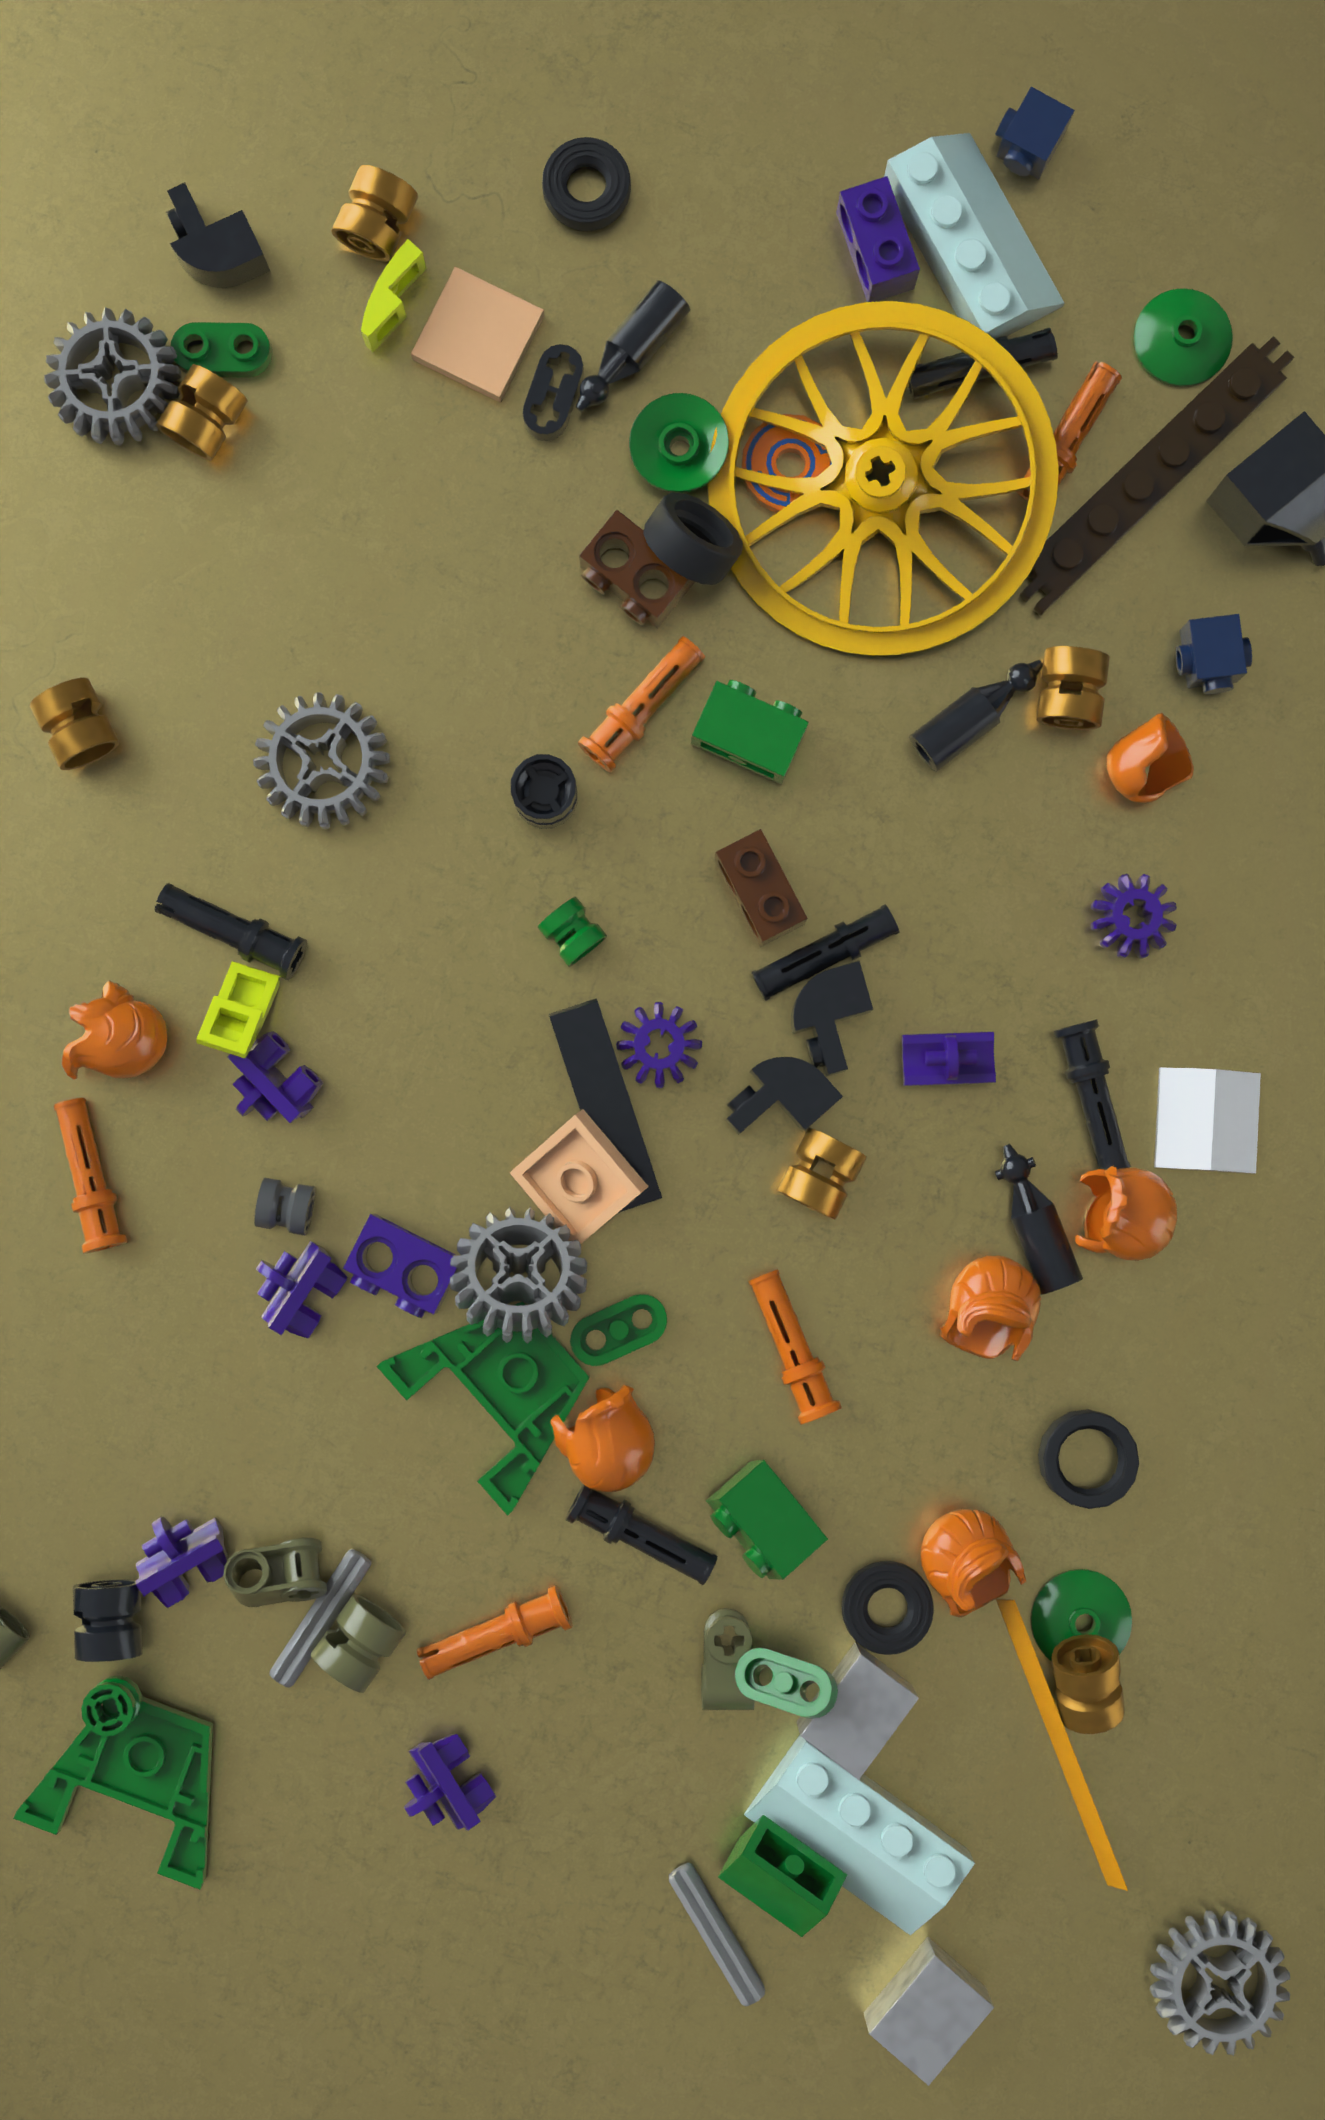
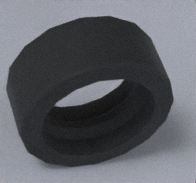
M672 492L664 496L644 526V537L655 555L676 573L703 585H715L722 581L742 554L743 542L737 530L728 519L712 506L685 493Z
M1089 1409L1068 1412L1053 1421L1042 1436L1038 1452L1040 1472L1050 1490L1069 1504L1087 1509L1107 1507L1124 1497L1134 1484L1139 1467L1137 1444L1128 1429L1112 1416ZM1094 1429L1102 1431L1111 1438L1117 1448L1118 1464L1116 1472L1108 1482L1098 1488L1084 1489L1074 1486L1066 1480L1060 1470L1058 1457L1061 1445L1068 1436L1078 1430Z

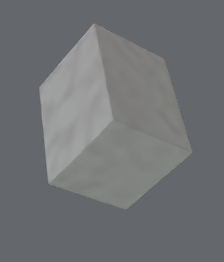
M855 1642L832 1673L838 1689L834 1707L829 1713L820 1718L809 1719L800 1716L797 1720V1726L802 1738L859 1780L919 1697L912 1684ZM819 1690V1692L816 1694V1696L813 1698L812 1701H814V1700H816V1699L818 1698L819 1693H820V1690Z
M927 1937L865 2010L864 2017L869 2034L929 2086L993 2010L994 2005L986 1987Z

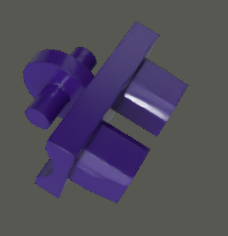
M274 1031L268 1032L255 1040L246 1058L232 1054L228 1056L231 1062L244 1074L233 1083V1086L244 1096V1099L237 1105L236 1110L244 1117L256 1109L266 1121L270 1120L279 1111L289 1123H292L299 1117L301 1119L304 1118L314 1108L309 1102L315 1097L323 1085V1081L305 1065L300 1066L288 1079L275 1067L290 1051V1048Z
M994 1032L902 1035L904 1086L996 1083Z
M311 1240L298 1260L292 1254L284 1251L275 1266L261 1260L256 1267V1270L267 1278L257 1294L267 1301L271 1300L261 1317L268 1323V1328L281 1336L287 1330L290 1333L308 1339L321 1318L318 1311L303 1303L309 1292L314 1287L333 1299L347 1280L345 1273L331 1261L330 1255Z
M162 1516L152 1522L156 1537L142 1544L147 1557L136 1563L139 1573L136 1586L143 1596L152 1592L165 1607L169 1608L189 1594V1584L182 1575L188 1570L197 1566L207 1583L214 1582L223 1577L224 1566L229 1557L224 1547L223 1528L216 1517L194 1530L187 1519L173 1527Z
M450 1734L433 1743L421 1742L408 1751L430 1785L427 1788L419 1774H415L406 1781L414 1795V1798L404 1806L409 1817L424 1811L432 1826L436 1825L445 1818L436 1803L439 1800L456 1829L459 1830L464 1827L466 1830H470L481 1822L477 1815L496 1798V1795L481 1774H476L461 1786L457 1784L450 1771L470 1757L467 1748L457 1734Z

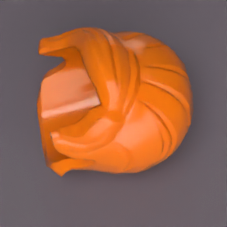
M109 980L102 989L101 998L94 999L88 1004L85 1002L81 1005L75 1004L69 1008L70 1018L83 1026L86 1031L81 1038L69 1043L65 1047L62 1056V1067L67 1076L74 1080L78 1078V1069L81 1067L113 1078H133L150 1070L164 1055L168 1034L166 1022L162 1014L154 1006L134 1000V996L130 995L129 991L118 983Z
M1110 1166L1107 1170L1097 1169L1081 1175L1080 1182L1090 1186L1096 1198L1086 1213L1083 1225L1085 1237L1075 1236L1078 1246L1095 1253L1108 1252L1120 1259L1139 1261L1152 1258L1169 1244L1177 1223V1204L1171 1189L1163 1179L1148 1170L1139 1168L1117 1169L1113 1166Z
M984 1256L972 1261L954 1280L950 1292L948 1318L944 1325L940 1327V1336L947 1343L963 1351L987 1359H993L1002 1355L1011 1345H1014L1012 1360L1018 1361L1033 1338V1327L1036 1324L1040 1311L1041 1292L1036 1279H1033V1275L1025 1267L1005 1256Z
M627 1385L621 1386L617 1393L609 1388L597 1389V1404L580 1413L575 1426L567 1428L559 1415H555L550 1421L554 1431L556 1447L569 1459L575 1476L590 1489L601 1492H616L634 1485L635 1482L639 1481L646 1474L653 1461L655 1450L654 1431L647 1416L639 1409L632 1397L634 1389Z
M974 1509L951 1511L934 1521L924 1535L921 1545L922 1567L930 1585L949 1605L950 1615L962 1618L1006 1594L1011 1582L1010 1570L1015 1573L1021 1585L1026 1582L1020 1556L1014 1550L1004 1527L987 1512Z

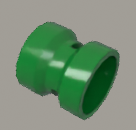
M573 897L562 904L538 925V929L547 940H554L560 947L559 955L568 967L577 963L607 938L606 933L598 924L590 923L585 916L586 909L577 897Z
M120 1675L108 1677L90 1690L84 1698L81 1708L82 1719L87 1728L97 1735L104 1737L117 1735L124 1731L139 1715L143 1704L142 1693L137 1684L127 1677Z

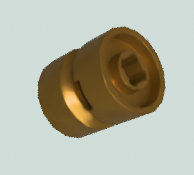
M362 165L359 167L348 191L352 203L342 205L331 232L339 242L358 254L377 261L387 262L391 260L401 237V231L397 225L408 221L418 199V194L410 184L398 176L378 167Z
M193 364L178 387L181 395L180 400H172L168 403L156 426L163 434L186 450L211 461L226 438L222 428L224 425H233L248 400L237 388L208 369Z
M1056 646L1046 648L1041 678L1048 683V687L1039 693L1036 720L1039 723L1057 728L1076 730L1100 728L1105 698L1098 693V689L1107 684L1110 656L1104 652L1083 647ZM1063 690L1082 691L1081 695L1063 694Z
M88 678L71 679L55 685L36 696L29 705L40 729L45 733L52 734L48 745L61 770H72L88 765L111 753L120 744L107 716L97 714L101 703Z
M808 1127L796 1151L800 1162L798 1165H790L777 1191L835 1220L848 1196L843 1187L845 1183L855 1182L867 1156L837 1139ZM819 1160L835 1167L830 1179L813 1171Z
M1087 1634L1072 1636L1061 1641L1054 1648L1051 1658L1057 1687V1709L1063 1725L1069 1730L1080 1734H1098L1115 1728L1123 1720L1125 1713L1123 1688L1119 1680L1121 1674L1120 1658L1116 1645L1107 1638Z

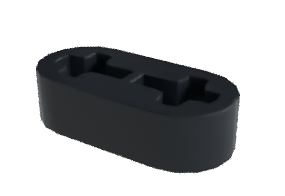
M558 344L544 351L523 407V420L526 430L537 440L550 441L562 435L568 425L580 385L583 381L584 367L580 354L569 345ZM562 359L568 360L569 368L574 374H564L559 388L553 387L554 373L553 369L549 366H558ZM548 397L555 399L553 414L558 420H549L545 427L539 426L537 416L533 412H542Z

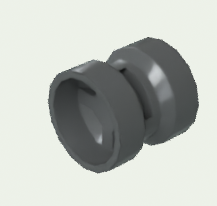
M264 1178L256 1203L255 1226L272 1229L278 1225L286 1227L289 1233L306 1236L313 1214L315 1187L298 1184L294 1188L286 1187L281 1180Z

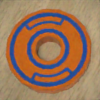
M783 414L785 416H789L795 419H799L802 421L822 426L820 423L804 415ZM764 422L751 433L742 453L743 469L782 477L786 476L782 475L777 469V459L785 453L799 455L804 461L805 468L798 476L789 478L817 477L832 464L825 448L805 437ZM744 481L747 492L760 506L774 513L779 512L801 496L800 494Z

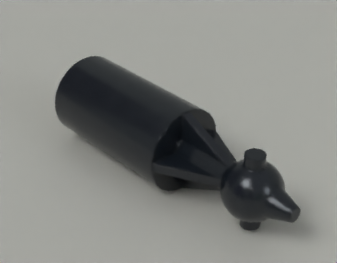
M657 280L607 339L598 375H590L581 382L580 397L576 405L579 411L582 412L591 405L602 404L609 395V384L640 372L687 316L691 309L676 290L668 284Z
M1037 660L1028 664L1017 663L1008 670L1006 681L978 688L972 687L916 730L909 738L921 758L931 769L937 772L1000 723L999 717L1015 692L1025 693L1035 687L1037 675L1042 669L1043 663Z
M1011 1144L1003 1146L1004 1160L1001 1163L1000 1169L995 1171L998 1180L1005 1179L1014 1184L1011 1221L1033 1277L1039 1284L1040 1295L1081 1281L1083 1279L1054 1203L1028 1180L1031 1168L1036 1167L1034 1158L1027 1159L1025 1156L1018 1154Z

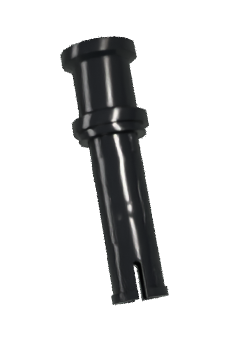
M170 883L163 887L156 902L160 904L155 905V912L177 920L190 928L238 949V955L241 956V959L249 963L255 959L280 971V977L286 980L291 979L305 954L307 947L306 939L299 936L296 939H292L269 928V923L263 919H254L250 922L201 898H197Z
M1097 1019L1055 1030V1038L1061 1039L1069 1069L1065 1071L1066 1078L1070 1079L1071 1084L1076 1083L1099 1169L1107 1170L1110 1166L1117 1169L1131 1167L1127 1159L1117 1116L1105 1075L1109 1074L1110 1064L1108 1060L1102 1058L1095 1032L1099 1027Z
M584 1484L581 1486L568 1511L566 1521L570 1523L579 1521L602 1533L603 1540L609 1544L612 1542L616 1544L620 1540L698 1581L699 1584L704 1585L716 1564L717 1555L710 1554L674 1533L633 1513L635 1508L627 1500L624 1499L619 1503L597 1490L586 1487Z

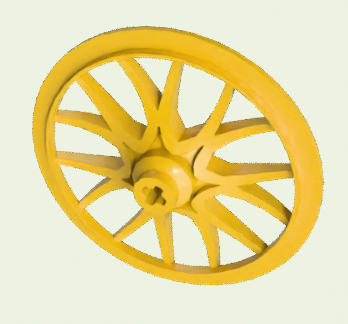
M880 301L839 307L814 316L790 329L770 344L751 363L735 385L722 410L721 416L728 431L729 449L722 469L708 483L709 505L728 519L737 530L743 542L742 554L731 570L740 585L755 603L776 622L798 636L820 646L851 654L887 656L924 651L950 642L973 630L995 614L1015 594L1030 574L1043 550L1053 521L1057 502L1059 475L1057 448L1050 418L1038 391L1014 357L989 334L953 314L916 303ZM898 330L918 333L920 335L908 354L886 398L860 332ZM849 334L864 372L872 407V414L862 429L841 425L823 400L802 356L825 342ZM930 337L952 345L975 360L974 364L945 410L927 429L906 431L899 416L902 402L913 372ZM794 361L806 393L822 426L755 408L770 384ZM982 368H984L1004 390L1018 416L949 430L969 397ZM749 418L807 438L825 448L832 463L819 476L808 478L775 476L736 467L740 441ZM716 427L715 432H714L713 441H712V446H711V451H712V449H713V447H714V445H715V442H716V438H717V427ZM1020 427L1024 430L1029 451L1030 477L995 483L965 484L947 482L934 469L943 452L961 444ZM876 460H881L884 466L893 465L895 471L889 474L890 483L886 486L881 487L878 480L869 482L866 478L867 475L873 472L872 463ZM735 477L801 495L745 536L737 509ZM1030 488L1025 518L1013 546L987 522L961 502L999 496ZM825 507L840 511V529L824 550L779 587L761 567L750 546L796 517L816 508ZM943 511L978 532L1005 553L1007 557L993 576L972 594L933 555L919 534L920 514ZM880 532L896 548L900 569V625L870 627L849 624L855 569L862 545ZM843 553L839 621L810 610L787 594L812 578ZM912 554L940 581L963 598L964 601L939 615L909 624L912 600Z

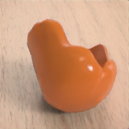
M1158 713L1148 722L1118 740L1109 750L1106 758L1107 771L1115 788L1127 799L1138 803H1149L1157 800L1168 789L1192 778L1194 771L1192 758L1185 740L1174 723L1163 713ZM1150 765V767H1149V772H1148V777H1147V775H1146V767H1148V766Z

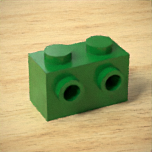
M729 680L726 685L716 681L693 731L691 744L782 784L809 723L800 718L802 711L779 700H775L773 705L755 698L757 692L753 688L741 682Z
M765 1460L750 1461L706 1500L714 1510L710 1515L714 1524L726 1537L731 1539L735 1536L746 1550L742 1555L744 1561L760 1578L767 1576L769 1579L784 1580L828 1540Z
M762 1815L739 1837L718 1878L800 1937H803L828 1915L847 1874L765 1815Z

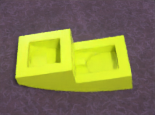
M409 239L398 249L384 268L374 286L364 312L361 333L366 347L372 352L407 318L403 301L399 297L427 269L423 252Z
M232 961L218 996L214 995L196 1038L197 1044L246 1058L280 986V976Z

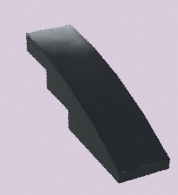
M597 998L550 1013L549 1017L580 1111L582 1109L586 1111L649 1186L620 1212L661 1199L662 1195Z

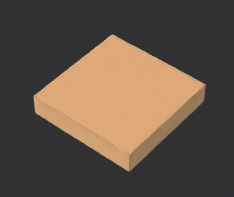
M454 267L411 352L412 360L501 403L544 318V309L460 268Z
M584 1109L575 1114L510 1172L512 1177L546 1216L550 1213L554 1217L553 1226L557 1229L567 1224V1227L570 1229L568 1241L579 1240L580 1244L649 1187Z

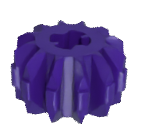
M1128 874L1121 875L1118 878L1119 890L1114 885L1106 883L1101 888V892L1107 901L1095 900L1091 905L1093 911L1105 915L1104 918L1092 922L1091 929L1099 931L1106 928L1109 932L1100 942L1103 948L1109 947L1116 940L1119 941L1117 956L1119 958L1127 957L1132 945L1139 959L1149 956V944L1158 950L1164 948L1167 944L1159 931L1171 933L1176 929V923L1163 918V915L1177 909L1176 903L1168 902L1161 905L1159 898L1167 892V887L1161 884L1152 892H1149V875L1143 874L1140 876L1135 887ZM1135 905L1138 907L1137 915L1144 918V922L1132 928L1129 926L1130 918L1123 915V911Z
M662 1002L654 1004L655 1019L652 1020L648 1019L642 1007L635 1009L636 1018L642 1026L637 1028L626 1021L621 1025V1029L625 1033L635 1037L634 1041L621 1040L616 1043V1048L619 1051L635 1050V1055L626 1058L621 1063L623 1069H631L640 1062L643 1066L636 1076V1082L639 1084H643L646 1081L650 1070L656 1071V1088L664 1087L663 1071L667 1070L670 1071L676 1083L683 1082V1074L676 1065L680 1062L690 1069H695L698 1065V1062L693 1057L683 1053L684 1050H699L702 1048L701 1040H684L685 1035L697 1028L696 1022L694 1020L688 1021L679 1028L676 1023L681 1018L683 1009L678 1006L673 1009L669 1020L663 1019L664 1007ZM656 1032H661L660 1038L667 1034L673 1040L668 1045L670 1055L663 1059H658V1053H655L653 1058L645 1050L651 1045L649 1036Z

